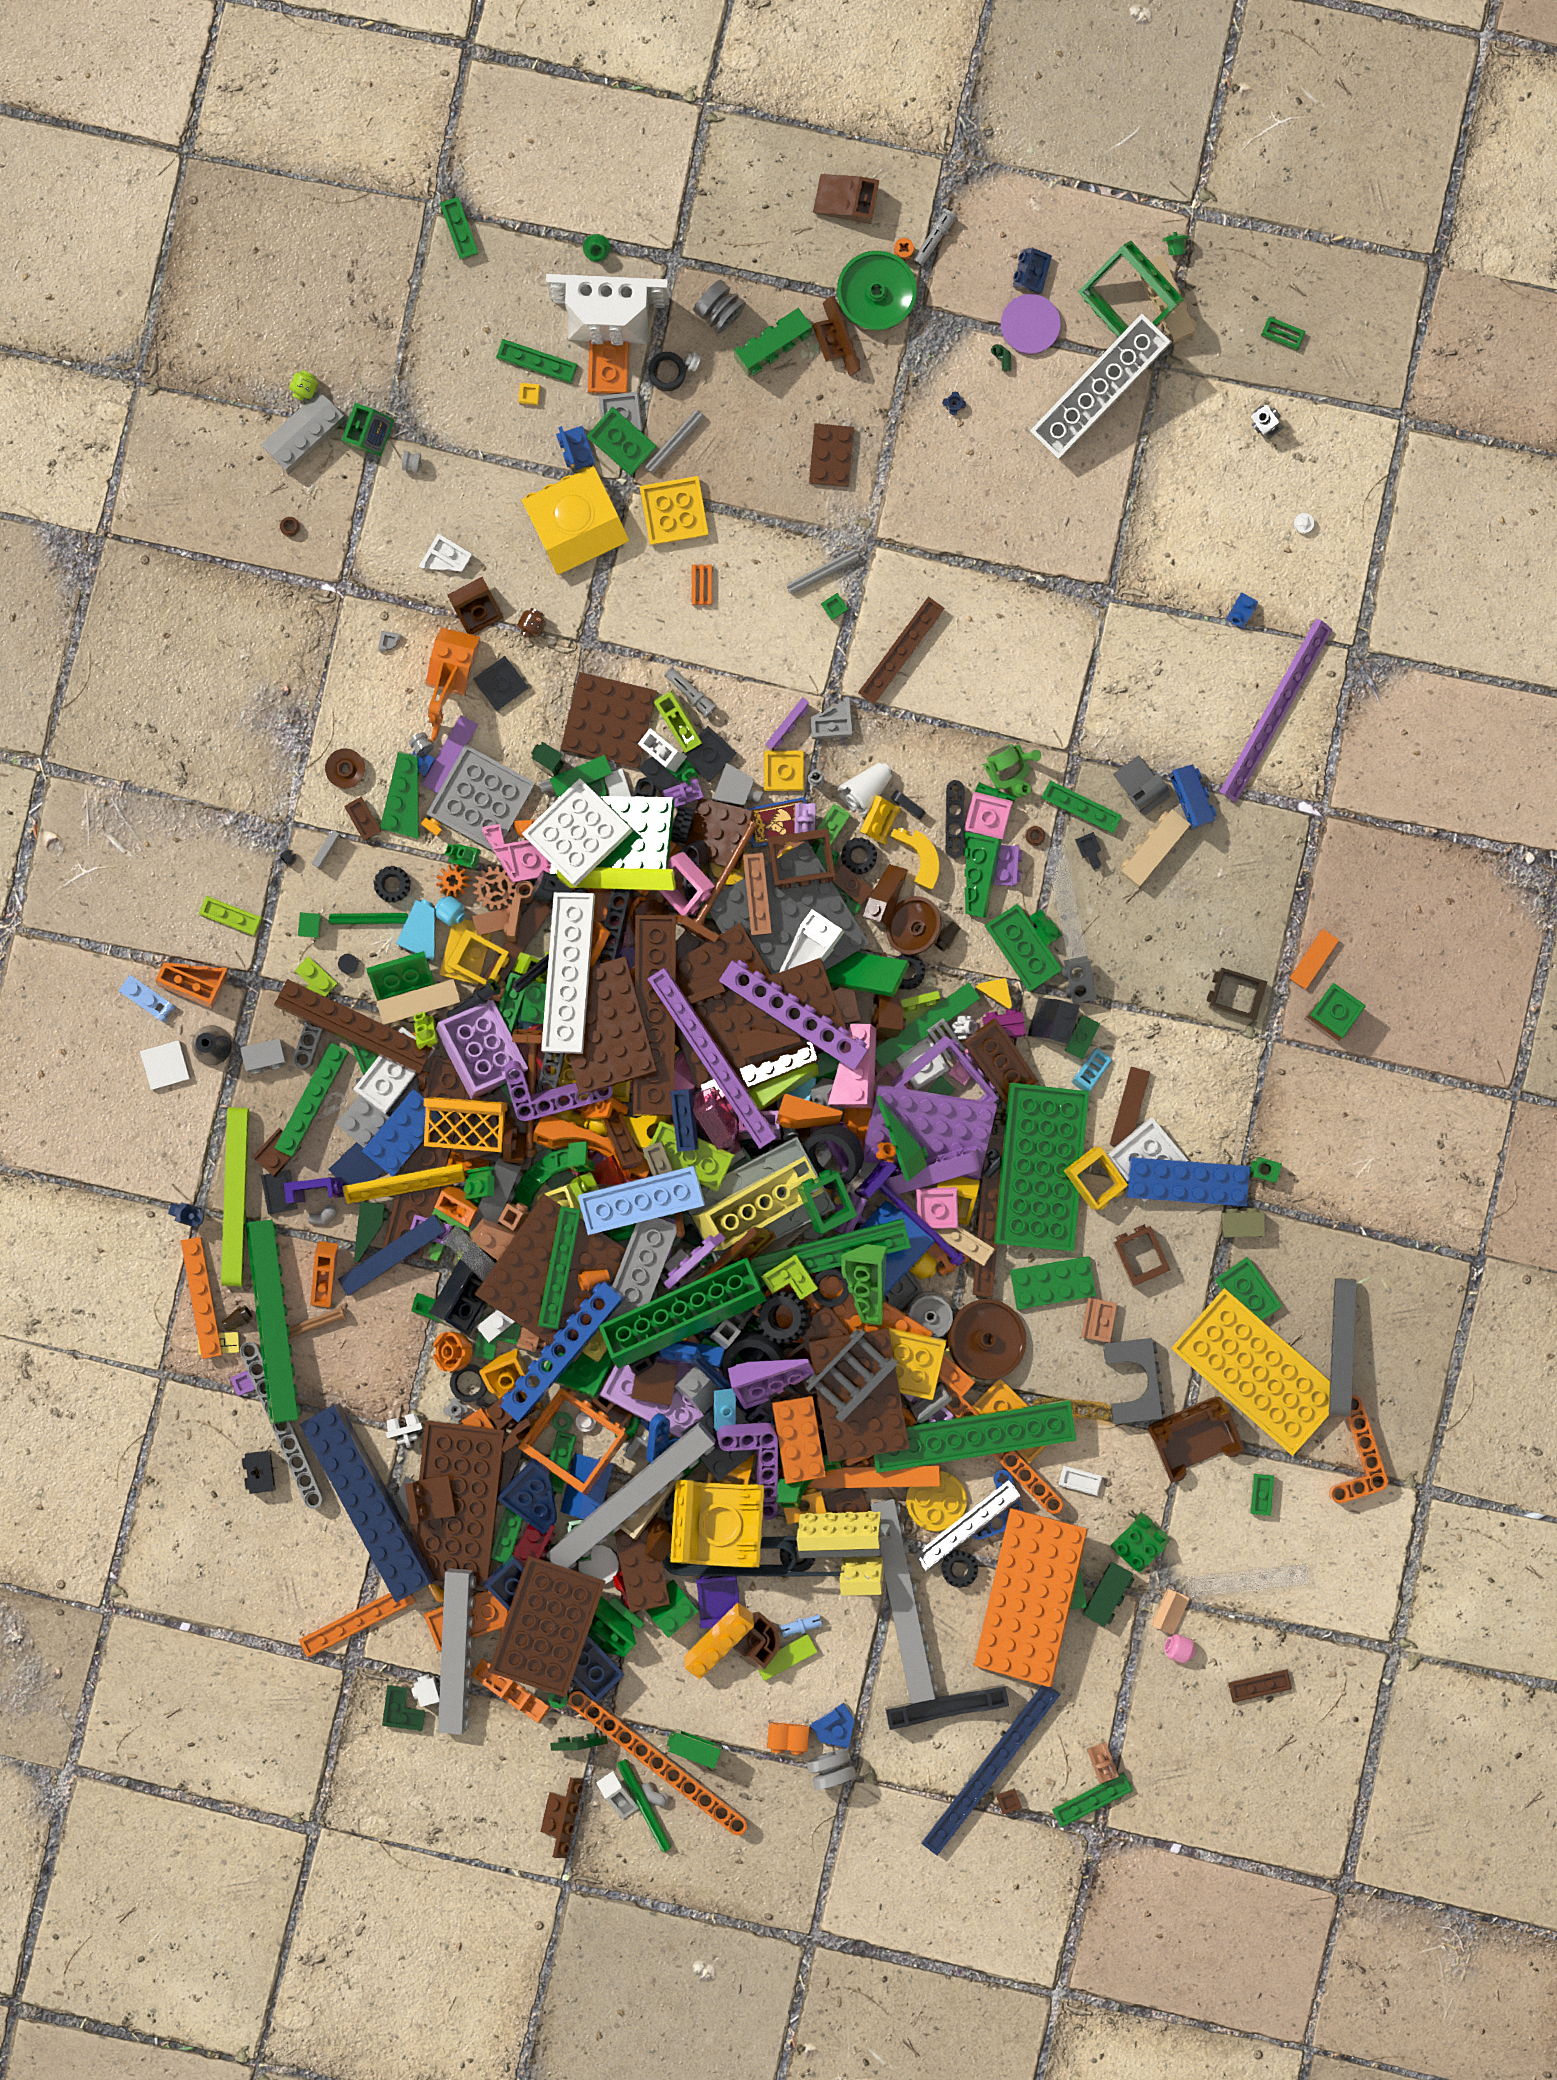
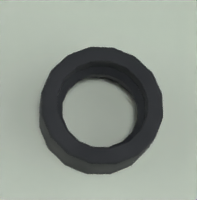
M661 352L655 355L648 366L650 381L657 389L662 391H673L679 388L686 377V366L683 359L673 352ZM670 360L677 364L679 374L673 382L664 383L657 378L655 370L661 361Z
M834 1267L819 1271L813 1279L818 1289L812 1293L821 1305L836 1307L847 1300L850 1292L847 1280L843 1278L841 1269ZM832 1275L842 1281L843 1291L841 1295L830 1299L821 1294L819 1284L824 1277Z
M468 1364L464 1369L453 1372L450 1378V1388L457 1399L463 1402H474L485 1395L488 1389L479 1372L482 1368L477 1365ZM467 1371L478 1374L481 1380L480 1389L473 1395H465L458 1389V1378Z

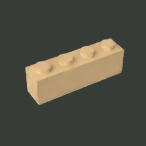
M1173 809L1169 813L1165 811L1158 819L1161 822L1157 828L1153 826L1145 835L1148 837L1144 844L1139 842L1133 850L1136 854L1132 859L1127 857L1120 866L1123 868L1120 873L1138 888L1191 825Z
M452 979L377 1001V1006L382 1023L392 1028L399 1026L400 1021L408 1020V1022H413L414 1015L425 1012L427 1017L439 1014L438 1010L444 1008L450 1011L461 1003L456 982Z

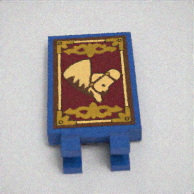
M805 798L746 808L755 812L753 822L759 825L758 830L755 829L747 844L752 843L753 849L768 846V837L793 834L795 827V803L806 804Z

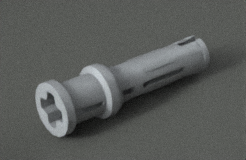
M945 208L942 210L943 214L937 223L934 222L932 232L912 259L922 267L941 238L948 235V230L953 222L958 220L954 213Z
M674 667L668 669L664 674V677L690 700L691 706L696 707L703 713L705 719L715 711L717 705L712 704L705 697L704 692H698Z

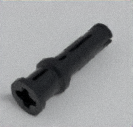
M489 978L486 984L480 988H475L471 996L446 1013L447 1018L480 1004H486L493 995L500 994V986L494 979Z

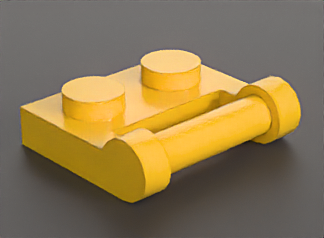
M876 795L860 832L874 841L886 845L888 841L886 838L897 814H900L901 808Z

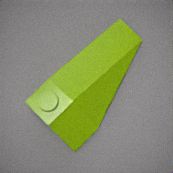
M813 1063L748 1090V1093L761 1111L782 1098L784 1094L790 1093L808 1082L811 1078L819 1075L818 1066L816 1063Z

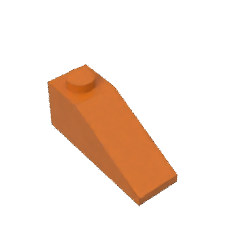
M784 1094L776 1123L784 1128L793 1129L839 1124L843 1111Z
M318 1241L314 1255L310 1305L331 1307L338 1256L337 1243Z

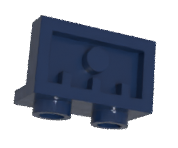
M1033 247L1023 249L1018 258V268L1013 276V287H1022L1041 294L1052 255Z

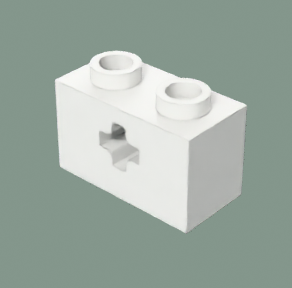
M651 728L638 743L639 746L673 772H676L687 757Z

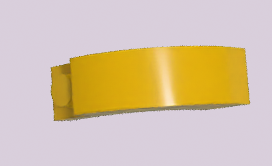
M893 829L890 838L914 849L920 859V869L914 884L932 891L939 873V859L932 842L916 829L913 836H909L910 832L905 829Z

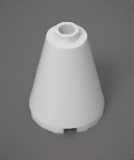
M885 763L873 765L841 784L837 788V791L841 790L840 798L852 811L857 809L860 812L858 815L865 817L871 808L875 796L881 795L892 778V770Z

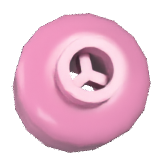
M1179 1634L1168 1637L1164 1645L1166 1656L1179 1663H1186L1194 1657L1196 1652L1192 1639Z

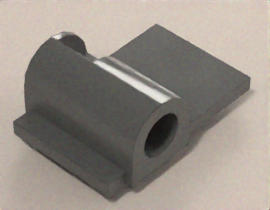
M1139 755L1113 774L1128 794V799L1137 811H1141L1144 816L1170 797L1167 793L1169 789L1158 774L1153 775Z

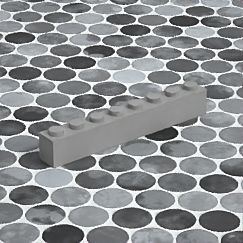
M450 1568L445 1572L438 1733L462 1735L470 1725L467 1709L471 1705L468 1689L471 1688L472 1684L469 1669L472 1668L473 1663L470 1649L473 1647L471 1629L474 1627V1616H472V1609L475 1606V1596L472 1595L473 1588L476 1586V1576H473L474 1570Z

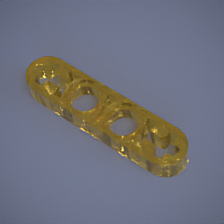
M1037 1397L1032 1402L1033 1406L1039 1404L1040 1400H1043V1404L1050 1403V1400L1054 1402L1070 1400L1073 1418L1105 1420L1111 1413L1108 1404L1098 1401ZM1078 1404L1086 1405L1087 1412L1084 1415L1076 1413V1406ZM1090 1404H1094V1409H1099L1100 1405H1103L1107 1413H1104L1103 1417H1099V1413L1092 1412L1093 1417L1089 1416L1091 1411Z

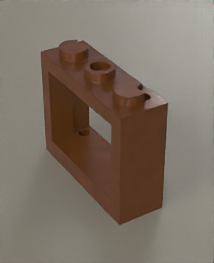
M828 828L767 838L774 887L779 886V889L791 888V884L799 883V886L811 885V881L819 880V883L831 882V878L835 877ZM822 839L827 872L780 879L775 846Z

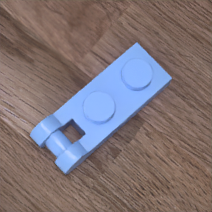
M129 975L119 989L120 993L164 1023L168 1019L167 1015L170 1011L173 1012L176 1007L131 975ZM161 1003L162 1005H164V1007L159 1012L156 1010V1008Z

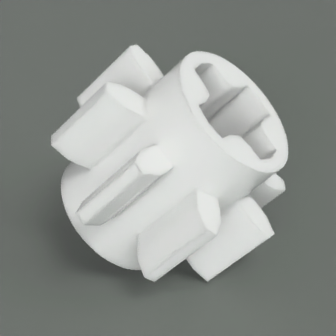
M958 1016V1021L953 1023V1032L958 1036L959 1040H965L977 1031V1023L975 1020H971L972 1016Z

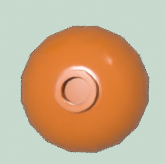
M441 1333L433 1345V1348H436V1354H433V1359L436 1366L442 1371L455 1372L462 1370L472 1359V1344L461 1333Z

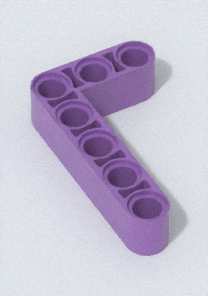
M515 1060L509 1061L504 1068L516 1116L522 1121L603 1101L612 1095L611 1086L604 1091L597 1090L585 1096H580L576 1083L530 1095L521 1063ZM513 1069L519 1071V1073L516 1075L509 1074V1072ZM517 1088L524 1089L520 1094L514 1092ZM561 1096L569 1097L566 1101L559 1100ZM542 1101L549 1102L545 1107L539 1105ZM523 1106H527L530 1108L526 1112H522L519 1110Z
M770 1423L722 1426L717 1431L719 1446L722 1450L757 1449V1484L764 1485V1489L771 1488L764 1491L763 1519L771 1520L775 1518L778 1507V1439L774 1426Z

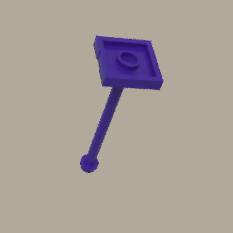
M880 1162L854 1192L859 1197H871L876 1190L880 1189L952 1258L951 1263L953 1265L959 1266L965 1260L964 1254L962 1252L957 1253L885 1184V1180L897 1167L892 1162Z

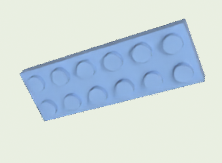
M695 1165L578 1195L588 1235L705 1205Z

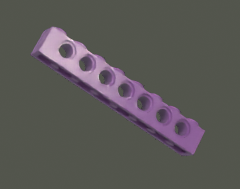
M740 959L737 962L735 960L731 961L719 982L851 1069L857 1070L870 1050L866 1047V1042L858 1037L856 1040L849 1036L850 1032L841 1026L839 1029L832 1025L833 1021L825 1015L821 1018L815 1014L816 1009L808 1004L803 1006L798 1002L800 999L791 993L786 995L781 991L783 988L775 982L770 984L764 980L766 977L760 972L755 971L753 973L747 969L749 965ZM743 974H746L750 979L749 984L746 986L740 983V977ZM760 985L766 988V995L764 997H760L757 994V988ZM778 996L783 999V1006L781 1008H776L773 1003L774 999ZM793 1008H798L800 1011L798 1019H793L790 1015ZM810 1019H814L817 1022V1028L813 1031L807 1026ZM827 1030H831L834 1033V1039L831 1042L826 1041L824 1038V1033ZM844 1041L851 1044V1050L848 1053L843 1052L841 1049V1044Z

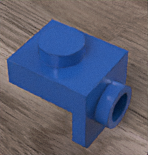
M1241 592L1226 619L1234 625L1244 628L1258 601Z

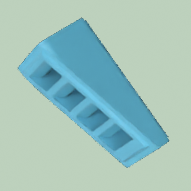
M1095 1048L1071 1082L1083 1091H1090L1112 1059L1098 1048ZM1094 1057H1097L1099 1060H1101L1104 1063L1103 1066L1096 1060H1094ZM1091 1063L1093 1066L1098 1068L1099 1071L1097 1072L1095 1069L1089 1066V1064ZM1084 1071H1088L1090 1074L1094 1076V1078L1090 1077Z

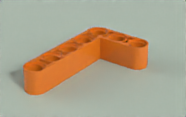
M1352 1395V1399L1354 1398L1357 1401V1407L1351 1410L1350 1417H1346L1364 1475L1335 1484L1330 1488L1329 1497L1337 1503H1345L1382 1491L1388 1484L1363 1402L1355 1395ZM1357 1418H1361L1364 1423L1360 1429L1354 1427V1421ZM1367 1437L1370 1444L1367 1448L1363 1449L1360 1446V1440ZM1373 1456L1376 1459V1465L1369 1468L1366 1461L1369 1457ZM1376 1476L1382 1478V1484L1379 1487H1375L1372 1482ZM1357 1482H1361L1363 1485V1490L1360 1493H1355L1353 1490V1486ZM1338 1488L1344 1491V1496L1341 1499H1336L1334 1496V1492Z

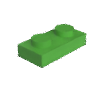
M835 803L817 828V830L828 828L830 846L851 815ZM817 839L818 842L823 844L822 839Z

